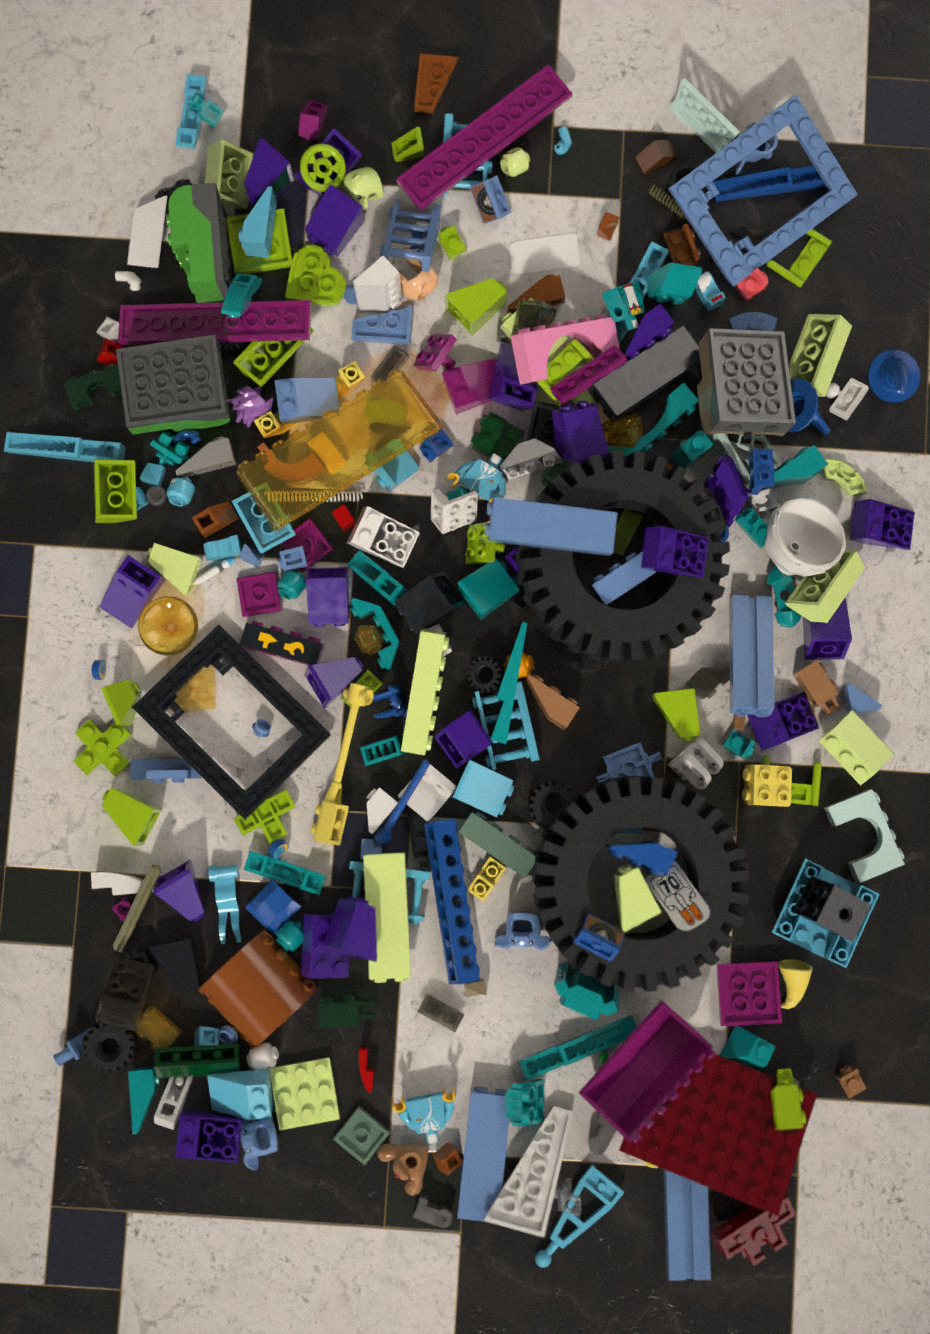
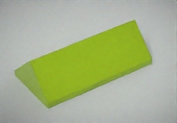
M312 327L310 335L314 332V329ZM305 340L252 342L237 357L233 364L253 384L262 387Z

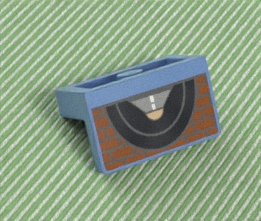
M498 176L470 187L484 224L512 213Z

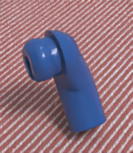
M182 430L174 435L172 443L176 446L180 441L191 440L193 444H198L202 438L197 430Z

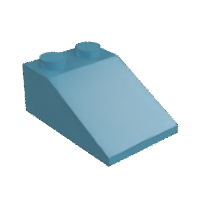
M267 187L245 219L243 229L239 230V241L242 242V248H244L247 256L270 258L277 204L272 187Z
M267 482L232 501L261 554L296 535L280 504L276 502L275 495L274 502H272V494H270V503L268 502V494L264 495L266 491H272Z
M269 1070L208 1073L212 1110L248 1120L271 1119L273 1097Z

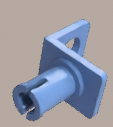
M91 1028L66 1042L68 1047L53 1055L57 1065L61 1066L73 1057L78 1060L85 1055L82 1053L84 1045H82L83 1039Z

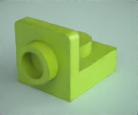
M455 225L451 227L446 226L440 231L438 241L449 260L466 252V247L458 235Z

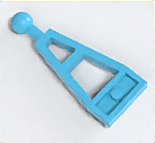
M593 1164L590 1165L576 1184L550 1235L552 1242L545 1250L537 1252L535 1261L538 1266H549L551 1255L559 1246L564 1249L606 1214L624 1194L623 1189ZM584 1186L605 1203L585 1221L581 1220L571 1211ZM568 1218L577 1227L562 1239L558 1234Z

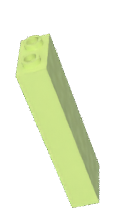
M405 852L363 855L365 899L369 901L368 905L375 907L377 961H369V980L374 979L375 983L387 982L386 979L395 978L396 982L407 981V978L411 977Z

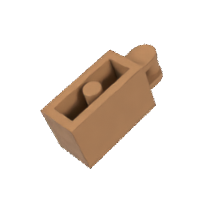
M816 660L794 673L793 676L813 707L820 706L824 713L830 716L840 709L838 702L834 698L839 694L837 692L838 687L826 675L827 670L824 665ZM828 700L832 704L829 707H827V705L825 704V702H827Z

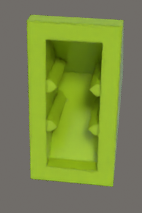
M420 127L414 128L392 142L394 160L396 162L424 158Z

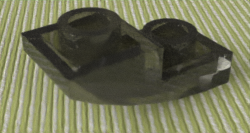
M429 994L425 995L417 1010L418 1013L453 1032H456L465 1015Z

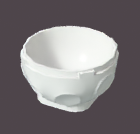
M809 497L808 499L798 498L786 501L775 509L768 520L765 549L777 568L786 575L805 577L825 573L840 560L845 551L846 540L844 530L838 517L818 500Z

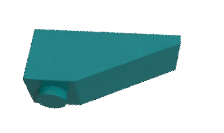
M155 1066L133 1068L128 1071L133 1134H137L142 1129L158 1089V1084L161 1083V1078L156 1077Z

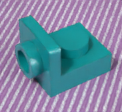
M732 729L722 747L739 758L744 759L746 756L750 757L755 750L753 745L756 741L750 740Z

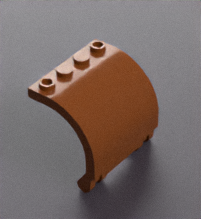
M264 929L223 965L199 991L209 998L208 1002L220 1011L240 1034L239 1037L249 1043L248 1047L251 1049L263 1042L319 988L310 978L301 976V968L276 942L273 936Z

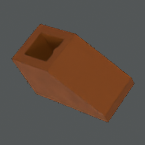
M229 501L208 507L192 517V520L201 534L208 538L239 517Z

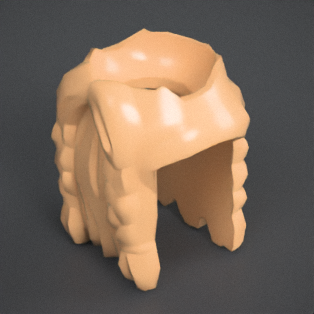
M405 258L406 263L419 275L408 281L399 272L401 292L404 293L407 299L424 301V298L438 284L437 274L432 267H430V272L422 271V262H419V260Z

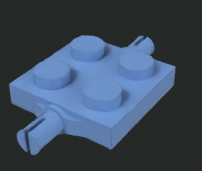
M641 742L604 756L603 759L607 767V773L596 776V779L605 778L598 781V783H604L616 777L645 776L655 778L652 772V763L662 760L661 756L654 759V757L661 754L658 752L648 756L644 752Z

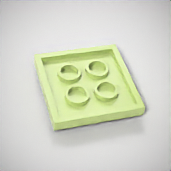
M330 1057L269 1069L279 1130L340 1119Z

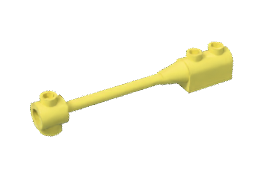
M350 683V686H347L343 691L344 698H347L346 703H350L351 708L334 780L322 803L316 806L315 811L319 817L317 823H314L311 827V833L314 834L313 840L331 845H340L349 806L341 804V781L359 706L365 707V705H370L374 697L373 691L369 689L370 687Z

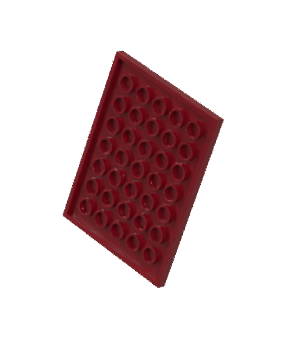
M717 1054L711 1059L705 1056L700 1062L703 1066L701 1071L697 1073L693 1070L688 1076L691 1082L686 1087L681 1084L675 1090L679 1094L675 1100L668 1098L663 1104L666 1110L662 1114L656 1112L650 1118L654 1122L650 1128H647L645 1125L638 1132L641 1138L637 1142L633 1139L628 1142L623 1138L619 1151L778 1216L818 1094L798 1087V1089L802 1090L803 1102H800L801 1111L804 1110L806 1123L803 1124V1128L775 1130L771 1090L777 1086V1078Z

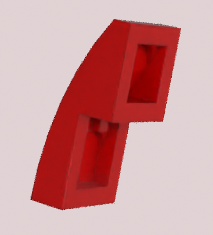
M361 1046L359 1049L360 1073L367 1092H372L375 1068H367L369 1047Z

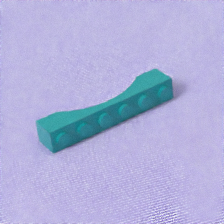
M683 383L668 396L660 421L648 434L631 443L608 446L609 453L622 450L623 455L628 456L634 451L647 452L653 446L652 442L655 439L660 441L667 435L668 432L666 430L671 426L675 428L683 421L681 419L682 416L692 414L697 409L695 405L699 400Z

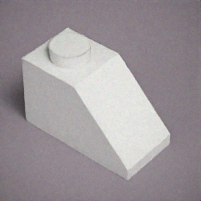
M374 788L367 796L369 799L367 802L368 826L371 834H374L398 804L396 800L381 788L378 790Z

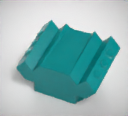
M569 961L557 966L554 986L558 995L561 996L559 1000L561 1005L595 1020L599 1019L601 1013L608 1016L618 1012L620 998L618 985L611 984L609 987L601 984L595 977L591 975L586 976L577 967L572 969Z

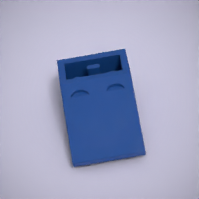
M653 841L610 843L605 845V847L609 848L608 853L621 859L623 856L628 857V862L640 868L644 864L647 866V871L661 876V873L668 874L677 854L676 851Z

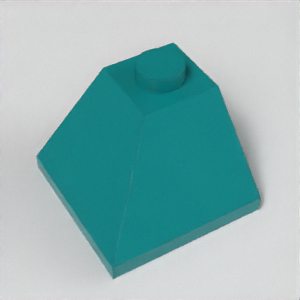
M734 1026L719 1056L761 1072L767 1066L776 1047L746 1029Z

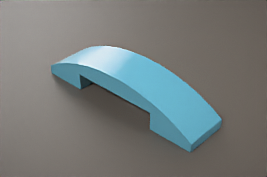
M187 74L184 89L185 101L181 124L177 130L176 147L195 149L202 119L198 117L200 111L190 108L188 104L194 95L199 96L205 102L206 76Z

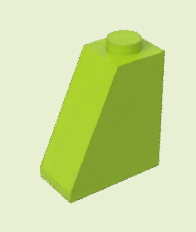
M694 688L660 692L652 695L653 700L678 739H684V742H692L696 740V737L701 736Z

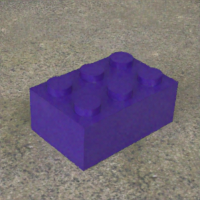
M304 914L301 976L308 978H348L349 955L323 946L334 914Z

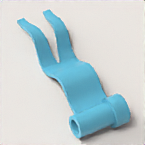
M210 865L208 873L210 882L215 881V898L219 912L221 945L225 944L228 912H230L234 935L237 943L241 942L239 908L235 891V877L239 876L238 865L219 867L218 865Z

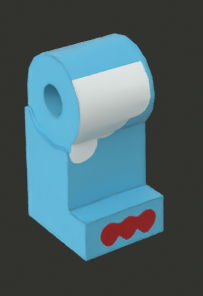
M708 271L702 273L695 289L707 312L723 305L726 297L718 289L712 275Z

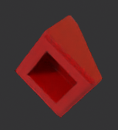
M105 339L100 347L97 361L111 368H116L118 365L116 349L124 347Z
M344 504L332 512L343 532L355 525V519Z

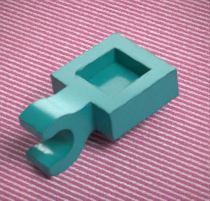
M194 95L188 104L190 108L200 111L198 117L213 128L225 112V110L210 99L204 102L197 95Z

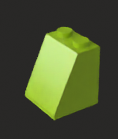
M494 278L448 293L445 296L446 310L473 336L506 305L507 289L501 281L497 282Z
M111 787L110 790L107 789L102 797L103 803L101 806L132 845L143 846L162 810L121 788Z

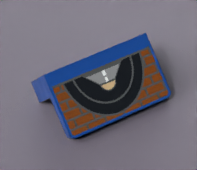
M588 914L582 929L575 937L574 943L611 962L620 951L625 932Z

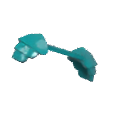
M775 566L766 575L767 584L773 585L779 610L774 615L781 627L792 628L800 621L802 615L786 605V601L780 598V592L788 590L792 594L794 591L792 580L795 578L793 575L782 573Z

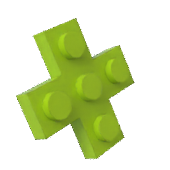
M89 719L75 732L88 748L74 759L73 762L86 776L102 763L116 777L130 764L128 759L118 750L132 736L124 726L117 725L115 722L103 733Z
M286 789L268 798L248 819L244 820L240 815L233 819L242 836L261 827L268 842L272 844L276 840L288 835L279 816L294 809L296 805Z

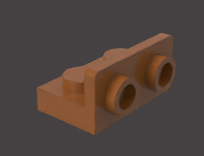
M688 223L684 224L681 229L664 233L663 238L666 248L669 250L668 254L671 263L696 266L701 255L698 246L695 247L693 241L695 239L692 228L689 229Z

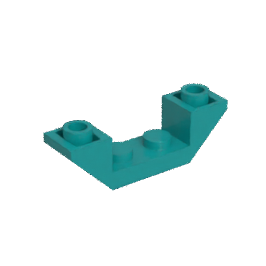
M351 599L352 605L349 608L354 617L358 615L361 620L375 613L372 617L377 627L382 626L385 631L382 633L387 644L391 643L390 646L378 652L380 657L377 660L382 669L386 667L387 671L392 670L400 643L382 608L362 600Z

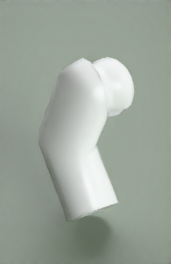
M116 271V281H127L130 284L131 290H140L141 280L135 273Z

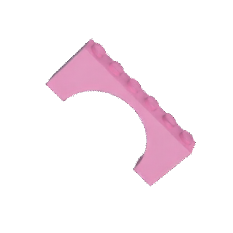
M603 314L594 316L592 321L591 317L579 319L580 323H576V320L564 322V326H561V322L550 324L548 329H546L545 325L533 327L534 331L531 332L530 328L518 330L517 335L511 336L520 384L548 379L547 361L554 343L563 335L577 338L594 358L614 345L620 350L616 325L612 317L606 318V315Z

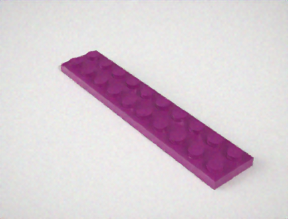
M548 64L396 179L397 183L416 207L422 211L572 98L573 93Z
M311 300L251 302L248 309L238 318H231L227 314H221L223 303L121 305L118 343L120 345L154 344L215 335L218 342L310 340Z

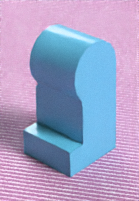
M238 535L203 544L207 561L238 557L242 551Z

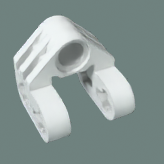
M696 739L685 747L668 766L681 780L687 779L697 789H705L711 782L710 774H717L723 767L724 762L705 740Z

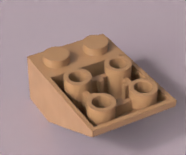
M536 674L533 676L528 675L526 682L547 720L565 730L579 710V707L576 706L578 702L569 696L564 698L560 695L561 691L552 685L550 687L543 684L544 680Z

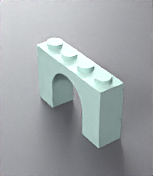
M872 789L865 790L824 807L831 826H838L860 817L868 820L876 829L877 843L874 850L864 857L847 863L854 881L858 883L905 865L903 862L904 854L900 848H897L895 843V833L887 825L888 817L884 811H881L878 804L880 803L879 796Z

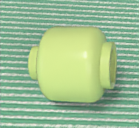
M514 148L503 154L500 162L501 168L505 174L515 177L528 170L530 157L523 149Z

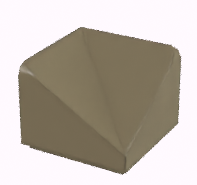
M483 978L478 981L464 983L467 997L482 994L487 996Z

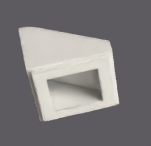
M107 317L97 330V333L105 339L118 344L119 322Z

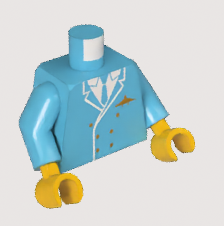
M494 453L487 463L480 458L478 460L473 459L461 465L454 473H450L446 478V482L449 479L454 480L452 487H455L459 481L461 485L471 491H476L479 496L492 503L494 497L504 498L506 494L504 473L497 470L503 459Z
M443 1088L441 1092L407 1098L405 1102L404 1098L400 1097L401 1103L398 1104L392 1100L394 1111L398 1113L400 1119L409 1129L415 1130L416 1134L425 1133L427 1143H435L439 1141L437 1130L445 1128V1124L450 1121L455 1109V1088H452L451 1093L445 1092V1088Z

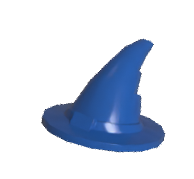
M887 350L879 354L870 364L868 382L873 393L881 400L890 403L902 402L910 398L918 389L920 369L915 359L908 353L900 350Z
M803 379L790 380L796 424L788 432L800 431L808 425H812L823 435L828 434L830 429L817 411L818 395L815 387Z

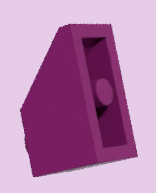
M308 101L300 113L298 136L310 141L319 138L328 104Z

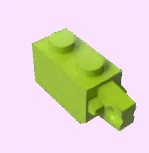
M791 1069L777 1070V1086L771 1090L775 1130L803 1128V1124L806 1123L804 1110L801 1111L800 1102H803L802 1090L798 1089V1084L795 1085Z

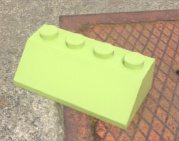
M808 314L789 363L790 380L797 378L806 380L815 387L818 396L825 397L852 325L841 315Z
M845 550L840 560L825 573L803 577L786 601V605L811 622L828 623L865 569L857 550Z

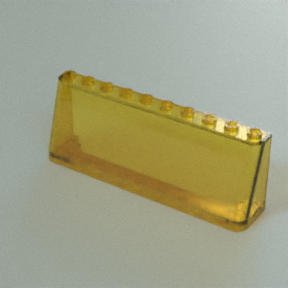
M396 369L388 374V379L384 381L381 379L377 380L371 385L373 388L368 391L365 389L355 394V399L351 401L348 399L344 400L338 405L340 408L332 411L330 409L322 414L323 418L316 422L314 419L308 422L304 430H295L288 435L289 439L286 441L279 440L271 445L273 449L268 452L262 450L255 455L256 459L250 463L246 460L237 466L239 470L236 471V475L274 534L444 428L441 421L403 370L398 371Z

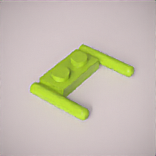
M813 228L806 233L812 238L790 270H787L772 259L766 263L769 268L800 288L832 243L830 239Z
M577 338L573 339L547 365L548 379L536 381L559 407L562 404L553 396L550 388L556 385L583 358L588 363L595 359Z
M768 756L762 758V765H770V758ZM820 762L814 763L812 785L791 784V803L818 806L822 768Z

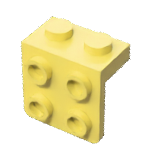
M745 765L743 770L744 789L742 791L744 805L789 807L791 805V767Z

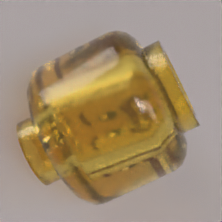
M373 625L360 626L354 636L357 646L364 654L373 655L382 648L383 637L377 627Z

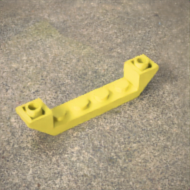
M355 361L338 370L339 376L335 378L338 400L350 394L365 379ZM269 411L254 420L264 438L285 433L300 424L282 425L279 411L275 414Z

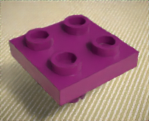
M432 334L427 339L424 349L417 354L413 365L418 370L435 372L440 365L447 371L453 369L456 361L447 354L457 338L452 334Z

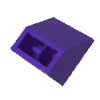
M471 710L434 736L456 769L493 744Z

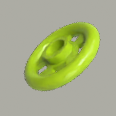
M316 144L304 152L300 161V172L303 180L310 188L319 192H326L330 184L336 188L341 185L345 177L346 165L343 156L336 148L327 144ZM321 152L323 158L316 160L314 154ZM331 155L337 162L335 165H332L328 160ZM308 164H314V172H308ZM320 165L325 166V172L320 171ZM332 171L337 173L334 180L329 178ZM317 176L324 178L323 184L316 182Z

